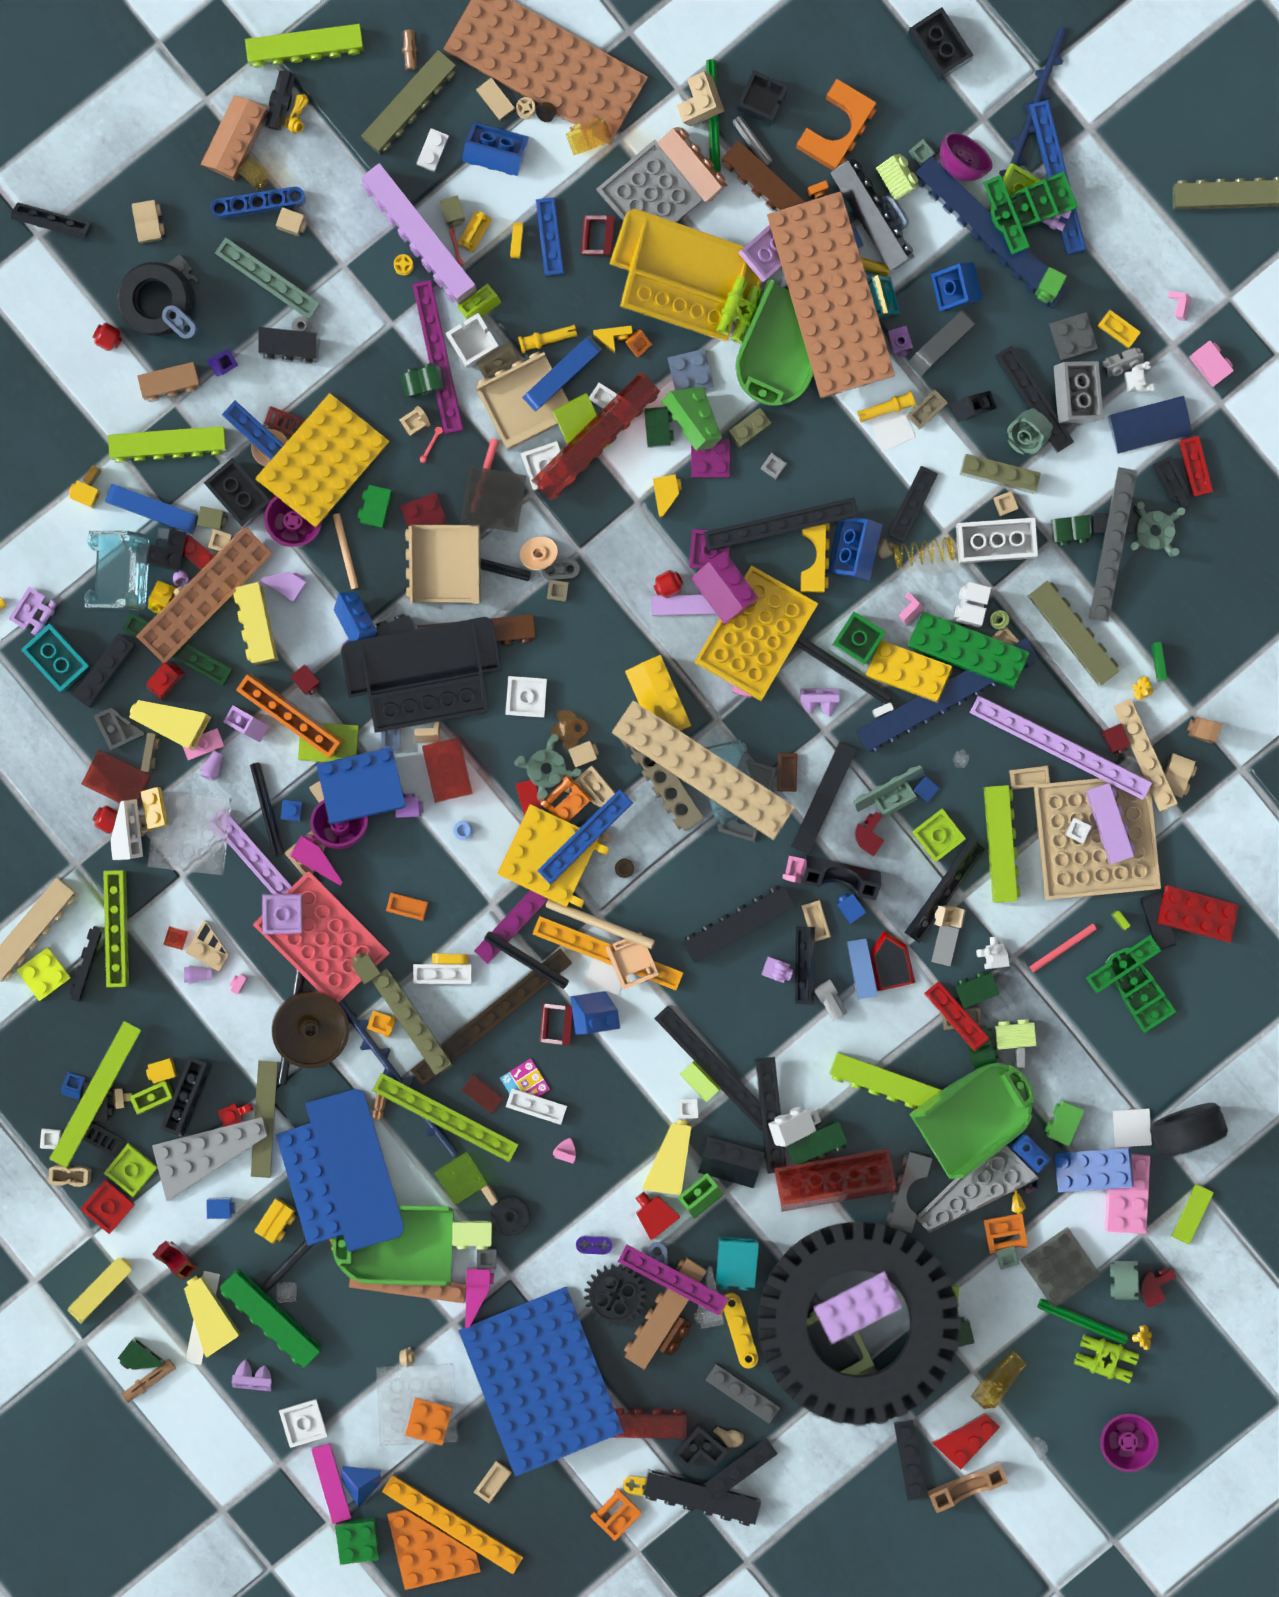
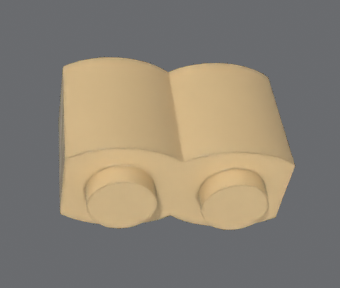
M155 200L133 203L132 210L138 242L142 244L163 240L162 235H165L164 224L159 222V216H162L160 204H156Z
M1172 754L1167 764L1165 775L1174 795L1182 798L1183 795L1188 794L1190 789L1188 781L1190 777H1194L1197 767L1195 766V761Z
M55 1165L49 1168L48 1182L58 1186L67 1183L76 1187L85 1186L91 1183L92 1169L83 1165L73 1168L71 1166L65 1168L61 1165Z

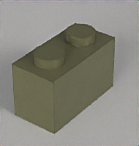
M759 408L729 430L728 434L739 449H741L769 428L771 422Z

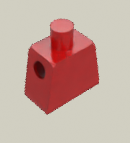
M172 661L165 662L146 683L147 689L163 701L186 673Z
M643 1191L635 1198L641 1206L636 1211V1214L651 1241L680 1218V1215L658 1195L650 1199Z

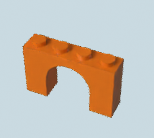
M836 79L829 90L826 100L848 114L851 121V130L842 139L832 141L806 128L796 144V149L832 171L846 162L847 159L844 156L848 151L852 152L857 143L854 141L857 135L861 136L867 127L864 125L867 119L871 120L877 111L875 109L876 102Z

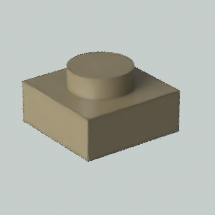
M549 580L547 599L566 602L569 582Z

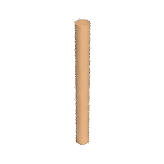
M340 513L334 514L333 519L351 590L357 589L359 586Z

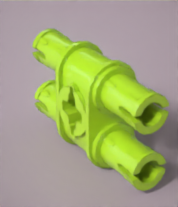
M742 277L736 278L732 291L727 294L728 298L724 309L721 310L722 317L717 328L719 333L728 335L730 326L735 321L736 326L730 339L736 343H742L745 332L750 326L757 309L756 304L762 292V289H759V287L750 286L745 300L743 293L748 280Z
M1084 1334L1082 1337L1084 1341L1081 1340L1080 1346L1096 1351V1356L1091 1358L1077 1353L1074 1365L1090 1369L1089 1371L1093 1374L1097 1373L1108 1379L1115 1378L1129 1384L1131 1381L1129 1377L1132 1378L1133 1372L1119 1368L1116 1364L1117 1361L1123 1360L1136 1365L1139 1353L1123 1349L1121 1344L1116 1345L1105 1341L1104 1338L1098 1340ZM1108 1355L1111 1360L1104 1363L1102 1358Z

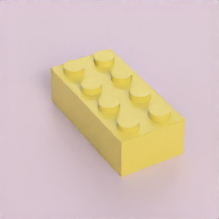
M257 582L236 587V592L233 594L235 603L240 606L238 618L245 629L242 630V637L244 642L246 641L249 649H246L248 661L250 660L254 665L278 661L263 585Z

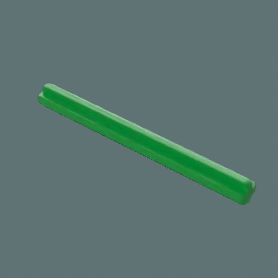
M709 59L706 60V73L713 77L717 88L716 60ZM717 114L708 119L710 160L714 165L713 168L716 172H721L719 116Z

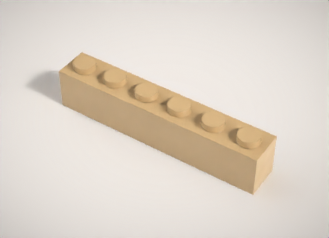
M56 878L1 943L0 982L8 981L14 974L12 970L15 966H20L26 960L25 954L29 950L32 952L39 944L37 940L40 936H45L51 930V923L54 920L57 922L64 914L62 910L66 905L69 907L76 900L74 896L77 892L62 879Z

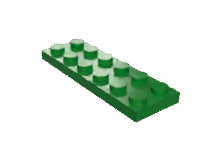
M924 611L907 645L908 648L1014 689L1030 656L1028 651Z

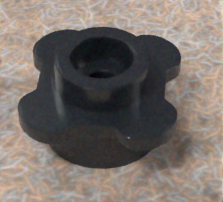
M1038 1180L1021 1188L1026 1194H1029L1030 1191L1036 1192Z

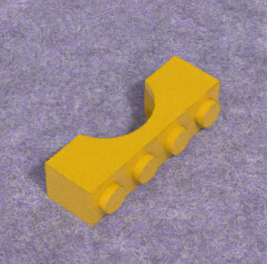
M830 523L802 530V535L809 538L815 545L817 557L815 563L809 569L801 572L800 593H824V590L828 589V577H825V569H829V558H825V550H829V539H826V531H829Z

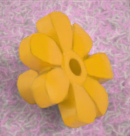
M1146 676L1140 677L1137 680L1138 684H1133L1132 690H1135L1133 696L1137 700L1142 701L1144 696H1151L1154 692V689L1151 688L1152 683L1149 682V678Z
M1141 1325L1140 1332L1133 1334L1132 1340L1133 1342H1140V1347H1144V1350L1150 1349L1151 1340L1149 1338H1152V1333L1149 1332V1328L1146 1325Z

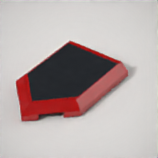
M883 931L869 953L877 991L915 983L907 945Z

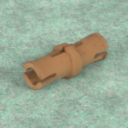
M415 30L402 31L404 39L402 51L405 55V70L414 71L418 69L416 60L418 48L415 45Z

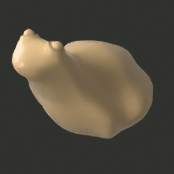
M719 1426L713 1430V1433L721 1438L729 1448L739 1447L744 1442V1434L736 1430L726 1431Z

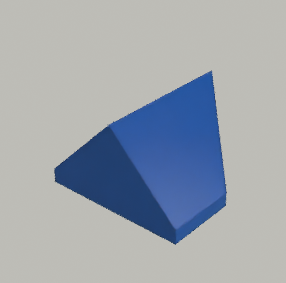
M342 1466V1480L357 1508L380 1484L381 1470Z

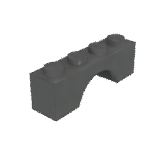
M908 1151L907 1155L904 1154L901 1164L904 1166L902 1173L898 1174L896 1184H899L898 1191H894L891 1203H894L893 1209L888 1211L886 1221L889 1222V1227L912 1233L917 1214L907 1203V1191L915 1180L928 1176L932 1157Z

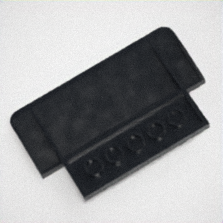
M488 617L348 641L341 647L348 697L368 694L375 733L489 712L482 673L501 670L494 623Z

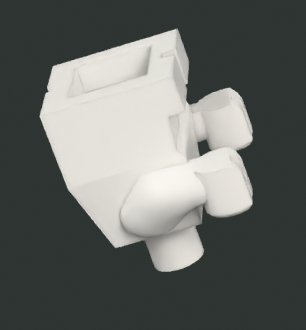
M1150 362L1137 364L1132 371L1124 373L1128 393L1134 391L1145 393L1155 390L1153 383L1147 386L1144 370H1149L1151 367L1149 366Z
M990 937V945L984 949L976 950L977 957L986 958L985 969L1009 967L1008 953L1004 944H998L997 937Z

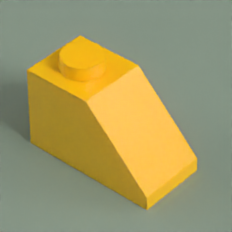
M676 474L653 478L659 518L665 516L679 496V490H682L681 481L676 479Z

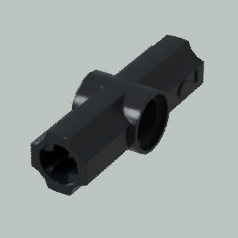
M279 70L275 89L272 90L269 99L270 108L265 127L276 131L282 130L286 112L289 111L291 105V93L296 74L286 70Z

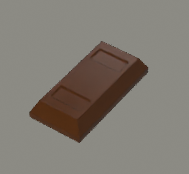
M778 753V792H797V753Z

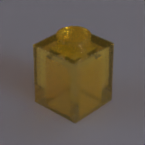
M251 157L237 170L238 174L255 190L259 187L262 188L268 182V173Z

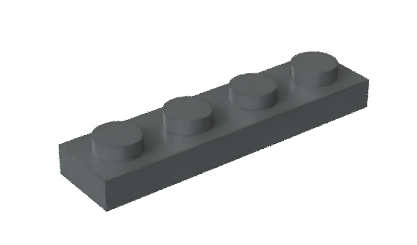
M718 1364L714 1365L705 1379L708 1383L768 1424H770L780 1409L774 1402Z

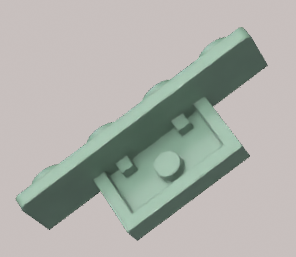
M922 766L911 767L906 773L893 777L886 784L878 785L873 791L858 796L853 801L857 812L875 803L884 818L916 801L917 797L909 784L925 776Z

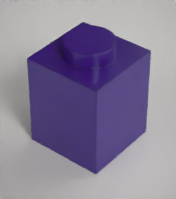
M229 349L222 350L207 359L216 376L224 375L238 366Z

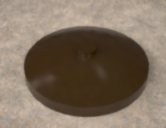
M305 991L289 997L279 1006L272 1020L271 1034L275 1048L287 1062L301 1068H317L327 1065L341 1054L348 1041L349 1022L344 1009L334 998L321 992Z

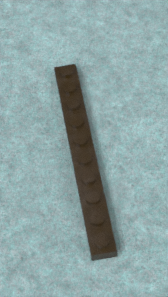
M560 948L542 964L560 974L572 962ZM535 971L530 972L441 1045L451 1061L466 1051L550 981ZM425 1059L410 1070L422 1085L435 1076Z

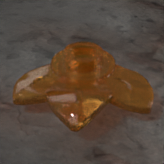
M558 711L557 717L560 722L553 726L550 734H556L558 739H563V748H573L577 745L579 738L586 735L588 725L583 719L576 718L575 714L571 711ZM578 724L582 726L580 732L575 731V726Z

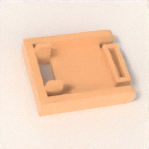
M627 939L613 943L614 952H611L609 946L605 947L623 990L659 975L647 947ZM646 968L647 976L630 982L628 975Z

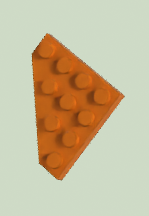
M408 1509L387 1514L405 1590L481 1572L475 1550L463 1545L457 1539L437 1529L436 1526L416 1516Z

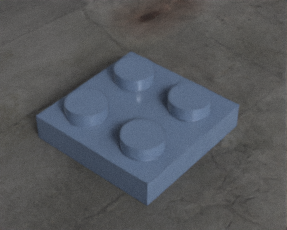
M705 349L667 358L675 390L714 387Z

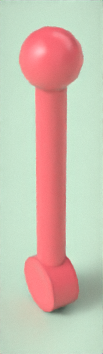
M451 227L449 228V233L452 238L457 262L462 266L463 260L460 258L455 231Z
M436 427L433 439L424 455L420 457L421 463L427 462L430 450L437 437L443 432L441 427Z

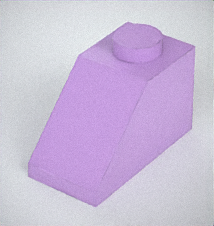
M285 572L261 579L263 583L294 603L307 585L304 581L305 577L298 572L294 574Z
M233 705L224 720V723L258 742H261L269 728V725Z

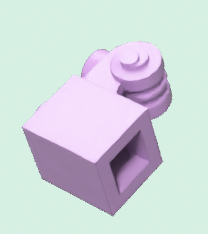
M767 957L761 975L784 983L785 980H790L793 970L789 968L790 964Z

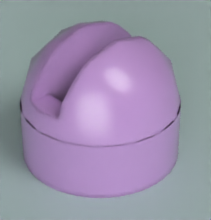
M183 570L175 572L173 575L174 585L182 587L189 583L188 574Z

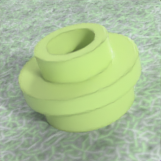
M1002 610L995 611L990 617V623L995 629H1004L1009 623V616ZM1002 617L1003 621L998 623V619Z

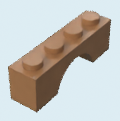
M997 1461L927 1492L936 1513L955 1506L959 1501L973 1494L991 1491L1008 1483L1001 1464Z

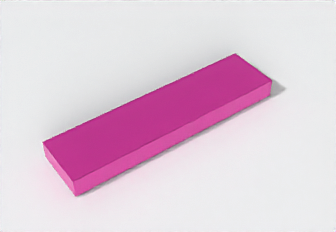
M327 1443L311 1448L332 1524L351 1519L352 1516L331 1444Z

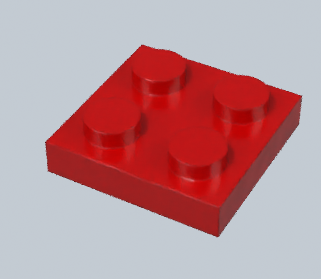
M106 1179L80 1210L104 1231L111 1234L136 1204Z

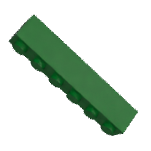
M239 1268L221 1284L219 1288L221 1294L226 1299H231L240 1312H245L255 1326L259 1325L267 1338L277 1342L278 1348L282 1352H287L296 1365H301L304 1368L320 1352L322 1346Z

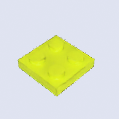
M49 947L16 970L39 1001L71 979V976Z

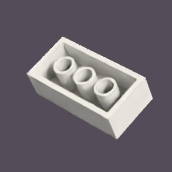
M1035 518L967 522L956 525L959 564L1033 559L1038 557Z

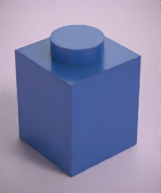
M846 893L838 898L839 903L836 905L849 924L866 913L854 894L848 895Z
M232 1197L208 1198L206 1200L207 1219H230L232 1214H235L236 1207L235 1202H232Z

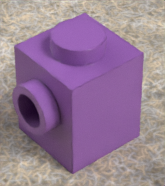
M907 326L887 332L893 356L903 357L909 355V351H912L913 346Z
M403 794L406 808L396 810V818L420 817V813H424L423 801H420L419 797H415V794Z

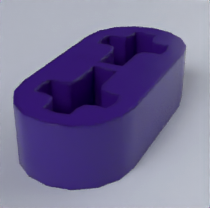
M584 1235L576 1240V1249L583 1254L603 1255L611 1251L612 1241L606 1236ZM583 1239H585L587 1243H593V1246H587L586 1250H583L579 1243H582ZM602 1240H606V1244H609V1247H606L603 1251L601 1247L595 1246V1244H601Z

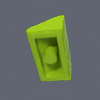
M487 283L457 307L467 320L477 313L482 318L501 304V300Z

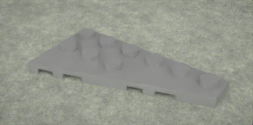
M264 1116L152 1145L166 1202L268 1136Z
M1006 1145L967 1177L954 1179L916 1216V1219L930 1233L1039 1178Z

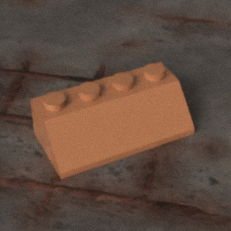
M233 96L201 165L236 182L267 118V108L249 99Z

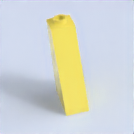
M140 700L132 705L129 716L131 719L194 751L211 719V716L203 712Z
M676 1119V1122L671 1123L644 1181L643 1190L681 1195L691 1125L688 1124V1121Z
M117 1257L76 1299L67 1311L82 1324L132 1272L130 1268L132 1266L131 1263L124 1257L122 1259Z
M194 1276L187 1281L188 1286L184 1290L204 1355L207 1358L237 1338L241 1332L203 1276L200 1278Z

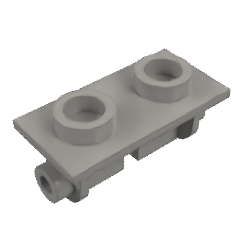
M1134 347L1122 352L1123 359H1120L1118 354L1105 358L1103 366L1105 369L1107 368V377L1118 376L1126 370L1133 369L1137 364L1144 363V354L1141 353L1139 348Z

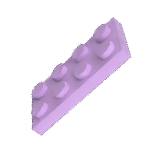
M884 1272L814 1307L831 1343L902 1308Z

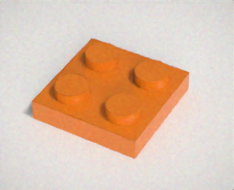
M415 1397L405 1436L442 1446L453 1407Z

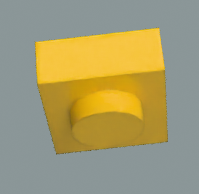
M157 581L149 597L148 609L159 613L171 601L176 587Z

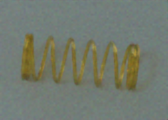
M951 536L943 538L942 553L935 538L932 541L931 552L925 540L922 541L921 555L917 544L913 542L911 545V558L908 548L904 543L901 546V558L898 545H894V558L897 569L903 568V545L906 548L910 565L913 566L914 544L921 565H923L924 542L933 564L934 540L938 546L941 561L944 562V540L947 541L949 559L954 561V547Z

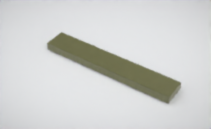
M258 1061L254 1119L264 1116L268 1136L252 1147L251 1177H271L278 1062Z

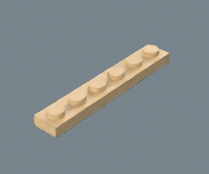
M1128 699L1113 706L1144 777L1152 782L1149 789L1159 811L1162 812L1178 805L1133 700Z

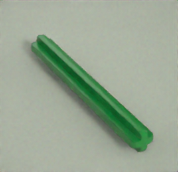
M1040 1299L1037 1307L1040 1310L1121 1344H1126L1128 1340L1127 1334L1047 1300Z

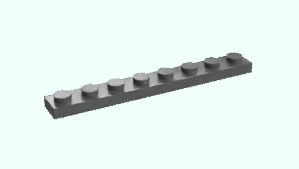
M1122 467L1117 469L1089 619L1109 621L1138 472L1135 469Z

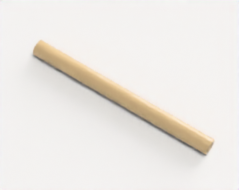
M550 899L546 903V908L652 949L655 944V940L570 906L565 907Z

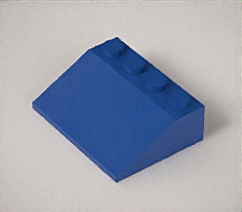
M392 747L316 764L330 825L406 808Z

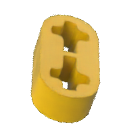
M523 222L513 223L510 258L520 259Z
M432 953V963L468 964L469 954Z
M627 1476L623 1481L624 1490L629 1494L645 1496L642 1494V1485H644L646 1477ZM633 1479L635 1484H640V1487L634 1486L633 1490H630L626 1483H630V1480Z

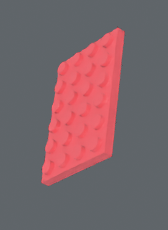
M308 870L284 893L302 894V933L263 934V916L258 918L253 923V926L319 992L331 996L339 1003L362 981L351 966L352 958L360 952L363 954L367 952L377 966L390 952Z

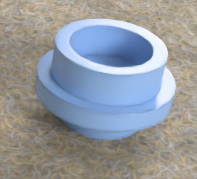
M460 821L455 824L453 832L456 838L467 840L471 837L473 828L470 823Z

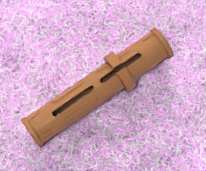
M168 1359L141 1380H136L133 1386L121 1393L125 1401L129 1403L141 1393H146L149 1387L175 1370L176 1367L173 1362Z

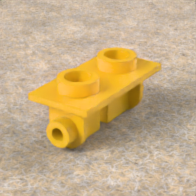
M475 210L457 244L474 253L492 219L487 217L485 213Z

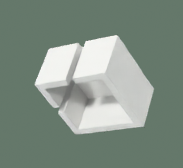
M479 313L464 321L465 330L459 324L445 333L466 369L499 349L497 342L490 331L488 332V328Z
M971 582L961 587L958 597L961 599V603L956 606L954 617L957 618L956 623L976 628L982 626L986 608L983 607L984 604L987 605L991 587Z

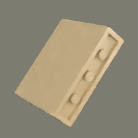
M536 352L530 355V359L525 362L520 360L512 365L513 368L507 371L502 369L496 372L495 377L490 380L488 378L480 380L478 386L475 387L507 451L558 426L552 410L569 402L562 388L536 412L522 398L552 370L544 352L541 354Z
M410 525L409 529H406L405 532L406 541H409V549H406V560H409V568H406V579H409L410 586L406 588V598L410 599V604L414 602H471V604H479L481 602L480 525Z

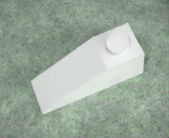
M137 799L120 802L111 837L113 860L143 857Z

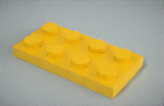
M881 640L866 676L938 703L953 668L948 664Z

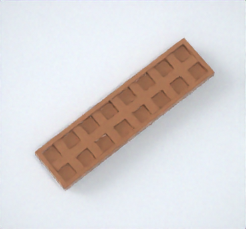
M244 526L136 637L163 663L167 662L236 592V587L242 586L272 553Z

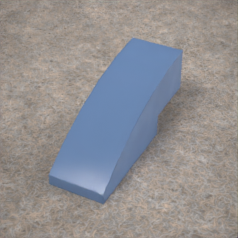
M866 938L848 941L847 945L857 999L877 996Z

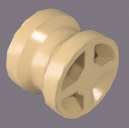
M523 97L516 104L517 113L520 118L530 119L535 115L536 107L531 98Z

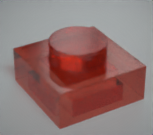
M169 926L163 945L183 950L188 931Z

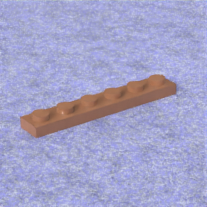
M351 1278L349 1282L350 1288L464 1303L466 1283L451 1281V1287L365 1284Z

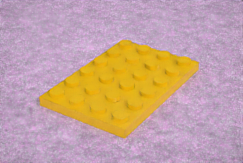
M329 393L258 474L256 480L314 527H317L389 444V440Z
M751 565L744 578L759 597L756 604L725 625L719 619L694 663L762 701L818 603Z

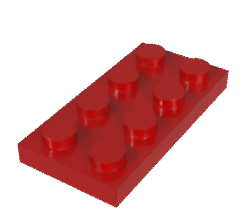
M1165 886L1157 924L1230 943L1239 905L1172 886Z

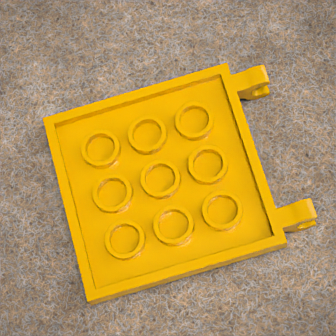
M530 804L497 874L565 907L570 902L582 908L585 901L573 896V893L593 851L596 850L607 856L610 848L599 844V837L550 885L537 870L580 828Z

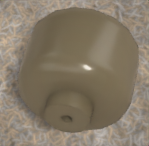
M887 538L879 540L876 555L880 559L892 556L893 549L895 548L893 542H889Z

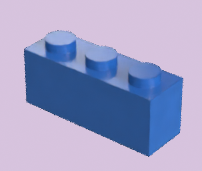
M340 592L333 610L349 641L375 637L377 629L358 593Z

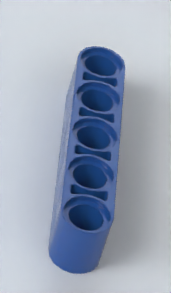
M288 187L216 199L211 204V210L216 218L227 219L281 210L282 207L285 209L300 207L305 203L306 196L301 188ZM294 193H300L301 199L298 201H293L292 195ZM275 196L282 197V202L280 204L273 203V198ZM256 199L263 200V205L261 207L254 206V201ZM237 202L244 203V208L242 210L235 209V204ZM218 205L225 206L223 213L216 212Z
M588 335L522 398L536 412L602 351V348Z
M111 484L105 499L106 503L192 535L197 525L198 515L115 484Z

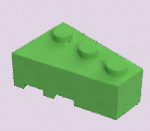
M704 387L670 391L661 401L663 406H667L673 414L671 417L674 421L679 422L683 428L682 432L696 451L712 449L722 439Z

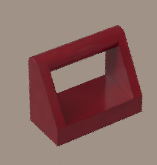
M584 216L581 255L611 258L614 216ZM591 221L606 223L604 250H589Z
M542 1004L539 1042L570 1045L573 1016L572 1006ZM550 1008L565 1010L562 1040L547 1039Z

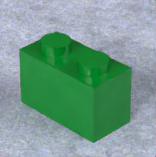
M369 485L368 489H364L362 500H365L363 508L360 507L358 512V519H360L361 524L384 529L393 493L392 490Z

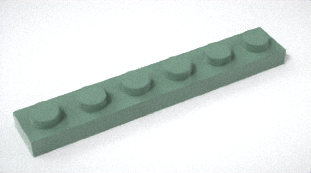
M225 238L216 250L215 254L308 320L312 318L321 305L229 239Z

